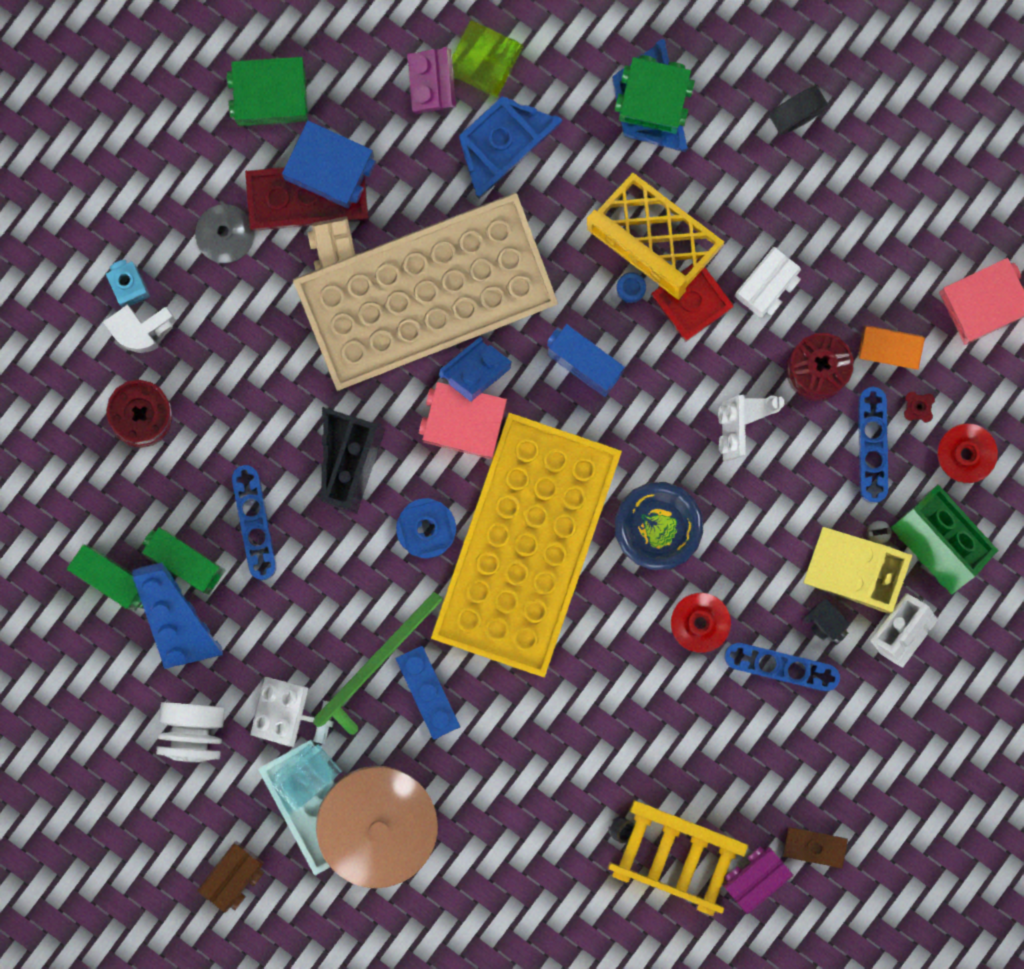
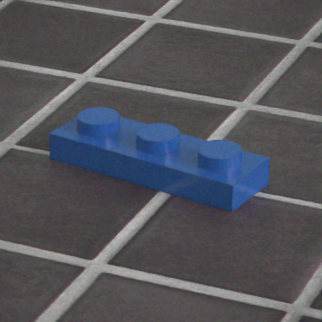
M420 646L395 658L433 740L460 728L461 726L424 647Z

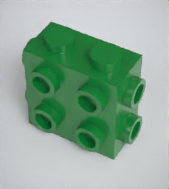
M640 55L639 58L633 57L631 66L625 65L621 82L627 85L624 94L618 93L615 111L620 112L619 121L677 134L678 126H685L688 109L683 108L685 97L691 98L695 80L689 79L691 70L685 69L686 66L678 62H668V65L657 63V59L651 56Z

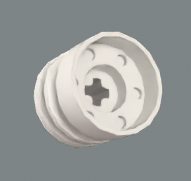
M161 702L159 722L173 726L172 732L158 734V739L171 740V747L157 746L156 754L167 756L173 760L188 762L220 759L221 751L207 750L208 743H222V739L209 735V729L223 727L225 707Z

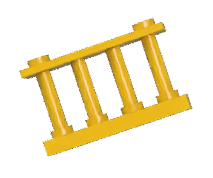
M633 800L630 812L635 814L634 820H636L620 864L617 865L610 862L608 865V869L613 871L612 877L629 883L630 878L698 904L696 910L711 916H714L715 911L722 914L724 907L715 902L731 860L735 859L737 854L744 857L748 845ZM652 821L664 825L662 828L664 834L648 876H645L630 869L647 825L651 826ZM680 832L692 836L690 840L692 846L677 885L673 887L660 882L659 878L674 839L679 837ZM710 843L720 847L718 853L721 855L705 897L701 898L688 893L687 890L703 848H707Z

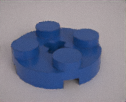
M430 498L418 499L409 503L401 512L396 524L397 537L402 547L411 555L424 559L435 558L445 553L453 544L456 535V522L452 512L441 502ZM427 520L429 524L435 525V529L431 531V536L425 537L424 533H418V528L422 527V521Z

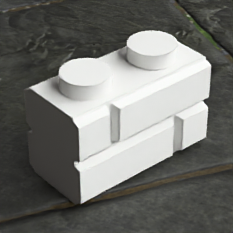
M773 247L734 296L760 318L766 313L772 316L782 303L778 299L785 290L790 293L800 282L801 279L797 275L801 268L788 259L781 251Z
M906 593L876 632L871 642L881 655L900 667H904L927 636L928 630L933 628L938 619L929 606Z

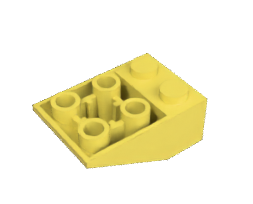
M822 527L803 583L879 611L892 613L912 555L879 543Z

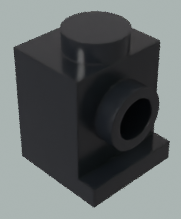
M826 598L818 602L801 619L804 624L809 622L813 624L811 630L822 641L827 638L835 645H838L849 634L845 629L850 623Z

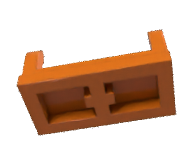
M863 325L858 352L860 354L859 359L919 370L925 337Z

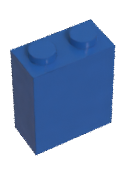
M307 120L282 175L286 181L349 209L352 202L357 204L363 192V187L360 185L364 176L370 177L376 160H373V150Z
M567 324L562 330L557 327L547 341V346L549 347L548 356L603 397L608 395L623 374L625 366Z

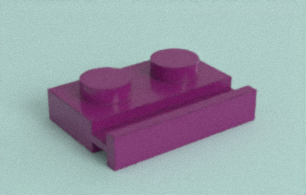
M443 47V49L439 50L432 49L407 54L412 112L420 114L448 107H456L451 49Z

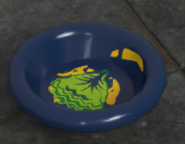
M650 482L633 489L620 503L615 516V537L622 552L635 564L651 570L672 569L685 563L698 549L704 533L703 515L696 500L682 487L668 482Z

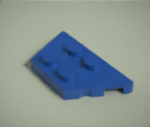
M660 39L656 42V45L643 55L657 59V63L668 65L669 57L665 39ZM624 68L612 76L616 102L618 93L624 94L627 85L621 82ZM621 122L625 137L681 152L688 149L683 126H678L677 134Z
M503 96L499 98L459 135L476 196L479 199L484 196L562 123V119L555 115L553 117L537 111L536 108L528 105H520Z

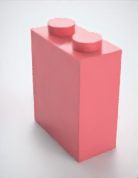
M1008 258L950 284L939 292L964 345L1024 318V289L1019 281L1021 273L1017 265L1010 263Z
M437 382L436 388H430L426 405L431 406L428 418H422L419 434L424 435V443L493 460L507 399L481 393L470 402L450 385Z

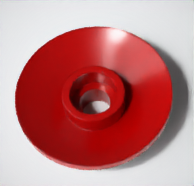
M960 424L951 428L944 434L938 446V461L942 470L947 476L957 482L975 483L981 481L993 471L997 463L998 449L994 438L986 429L975 424ZM963 449L970 451L971 457L969 460H964L961 457Z
M694 593L686 596L675 606L671 616V630L677 642L685 649L696 653H705L717 649L725 642L731 628V618L725 604L717 597L707 593ZM701 617L705 620L706 625L703 629H698L695 626L696 618Z

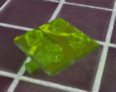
M470 20L452 56L453 76L498 98L524 45Z

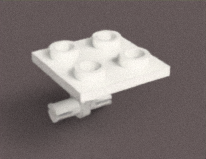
M738 395L722 402V406L719 407L718 420L722 424L723 436L719 438V451L723 454V461L746 456L745 425L777 413L785 403L782 397L769 396L766 399H754Z
M265 677L250 735L294 747L300 721L313 722L315 719L314 717L302 715L309 688ZM323 700L322 709L328 704V701ZM331 718L323 726L317 727L313 742L326 744L329 727H333L334 721H331Z

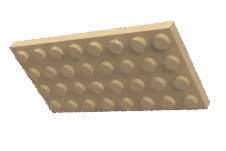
M516 192L293 279L337 391L558 305Z

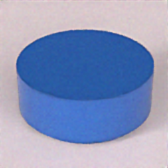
M626 273L617 282V294L626 303H636L645 295L646 282L637 273Z

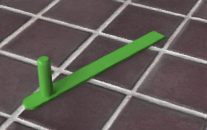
M433 592L315 716L313 720L314 725L321 727L333 716L348 734H356L358 732L357 724L341 707L435 609L443 598Z

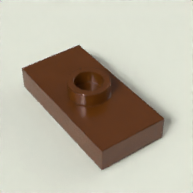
M788 827L782 856L843 869L848 838Z

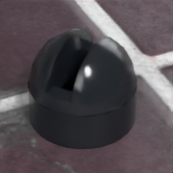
M623 817L614 818L611 827H608L610 836L619 843H627L634 828V823Z

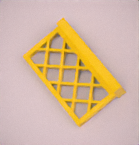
M633 172L598 211L594 209L587 217V230L678 300L686 292V287L724 246L722 239ZM635 184L643 191L644 199L627 200L626 191ZM661 204L666 208L667 216L649 217L648 205ZM628 206H645L646 218L628 219ZM624 207L625 219L612 220L605 214L611 208ZM683 221L689 225V233L672 235L671 222ZM667 223L668 235L651 236L650 224ZM646 224L648 237L635 238L630 234V225ZM707 239L714 245L709 251L695 252L694 240ZM690 240L691 253L674 254L673 241ZM669 242L670 254L657 255L653 251L652 243ZM692 259V270L685 276L676 269L675 260Z

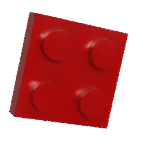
M693 263L681 271V273L686 276L692 270ZM706 267L686 287V292L679 300L661 286L651 293L652 298L685 342L734 308L732 302Z

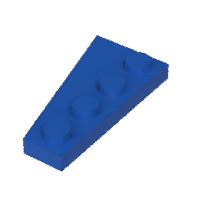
M163 563L132 570L133 579L164 669L223 655L221 645L211 636L210 629L205 622L199 619L195 608L190 601L187 602L181 592V588Z

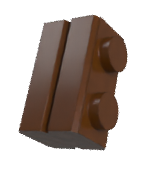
M235 841L197 891L222 912L226 913L230 908L236 911L246 898L242 894L249 884L254 887L265 872L261 868L265 863L241 843Z

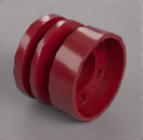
M815 333L805 337L790 353L786 363V377L791 388L799 396L811 401H823L835 396L849 382L854 370L853 355L849 346L839 337L829 333ZM821 359H824L827 369H823L820 372L816 369L818 364L815 361L819 362Z
M144 380L127 381L117 387L109 397L106 409L108 423L118 439L128 446L138 448L150 447L163 440L170 430L173 418L170 403L162 389L152 382ZM137 410L140 412L147 410L145 413L147 420L143 422L139 419L135 422L136 416L134 412Z

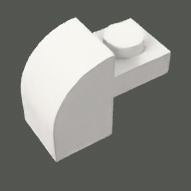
M126 305L103 323L122 346L133 352L145 353L159 347L152 337L155 335L158 337L165 335L173 328L171 324L176 319L164 307L141 323L133 310Z

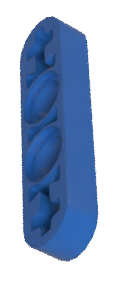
M869 387L860 394L858 399L859 487L863 500L874 504L885 499L888 494L887 398L880 388ZM870 393H874L875 398L880 399V403L875 405V414L881 413V418L875 416L864 418V413H871L870 404L865 403V399L870 396ZM875 422L879 424L881 434L878 438L872 439L865 434L867 423ZM877 452L881 456L882 462L878 468H870L866 464L865 457L867 453ZM865 472L870 474L882 472V477H876V486L882 488V492L877 493L876 498H872V494L866 492V487L872 484V476L866 478Z
M242 465L233 472L232 483L248 568L253 577L259 580H267L275 574L277 564L261 480L258 472L253 467ZM247 471L249 475H254V480H251L249 485L251 491L257 489L258 495L248 494L242 498L240 497V492L246 493L245 485L238 482V478L243 476L242 472ZM248 500H256L260 505L259 513L253 517L247 516L243 511V506ZM261 529L264 531L265 541L262 545L254 546L250 543L249 534L252 530ZM268 547L269 553H263V559L266 563L271 564V568H267L266 574L262 575L261 571H255V565L259 564V557L257 554L252 556L251 550L261 551Z
M734 643L724 653L726 664L734 670L820 691H831L840 682L838 670L829 664L744 643ZM738 648H741L743 655L751 657L752 650L757 651L758 653L753 662L754 669L748 668L751 663L748 661H740L739 665L734 664V658L730 657V653L736 652ZM764 655H771L776 661V666L771 672H764L760 669L759 660ZM793 662H799L805 668L804 676L800 679H793L788 673V668ZM810 665L816 666L813 671L816 673H824L825 669L830 670L829 675L834 677L833 682H828L826 687L822 686V680L812 678V684L807 683L806 681L811 673Z

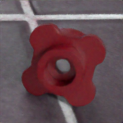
M913 391L909 392L905 397L907 401L906 410L903 413L905 419L908 421L913 419L922 420L924 423L930 422L933 419L931 409L932 404L935 402L934 396L930 393L917 395ZM918 404L922 406L921 410L917 409Z

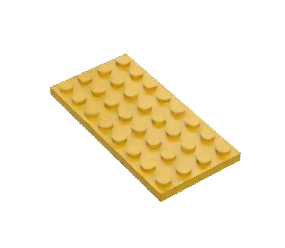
M509 413L431 639L545 678L622 451Z

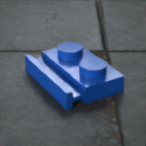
M479 337L442 367L439 377L448 380L451 387L471 402L509 371L512 361L491 345L487 346L483 343V339Z

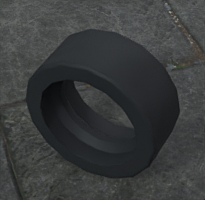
M813 86L779 105L770 113L769 117L779 134L785 135L820 115L828 108L829 104L818 86Z

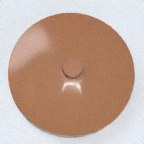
M386 766L360 768L340 778L324 796L316 819L318 845L328 865L335 873L348 882L367 888L394 886L416 874L430 857L435 846L438 830L436 811L425 789L407 773Z

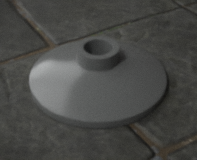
M222 204L214 206L202 214L196 225L195 238L200 251L207 258L218 263H231L241 259L248 253L254 241V231L250 230L249 216L242 209L233 205ZM222 227L229 229V233L225 237L218 235V231Z

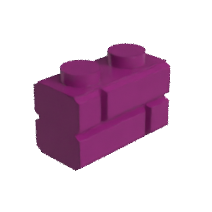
M761 846L756 848L747 856L750 862L741 869L738 865L735 866L724 877L726 882L722 886L747 915L794 876L769 846L765 849Z

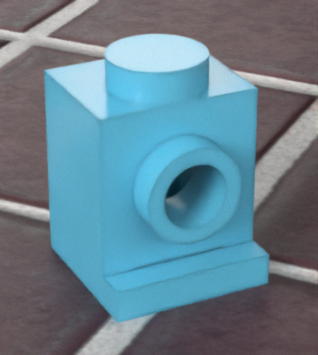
M120 260L110 266L111 271L106 273V277L122 308L126 305L130 307L150 297L133 261L127 263L126 260ZM129 276V284L122 286L120 279Z

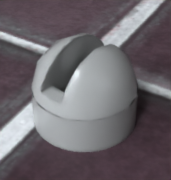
M875 521L867 528L869 541L885 544L891 538V527L884 521ZM887 529V534L873 536L872 530Z

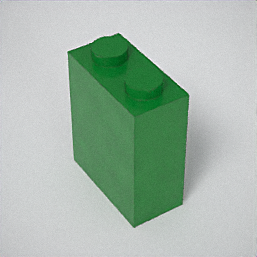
M303 57L231 62L232 71H227L228 89H233L234 100H229L230 118H235L238 126L307 122L308 107Z
M160 527L156 532L151 530L142 543L145 546L142 553L157 563H163L166 569L202 593L210 595L226 571Z
M83 544L66 570L124 608L136 611L138 607L143 609L133 579V573L95 548Z

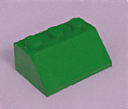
M939 484L891 527L898 538L910 548L918 560L930 570L938 582L951 595L973 579L999 551Z

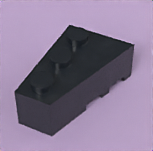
M322 407L323 463L321 471V501L330 506L357 514L385 429L376 423Z

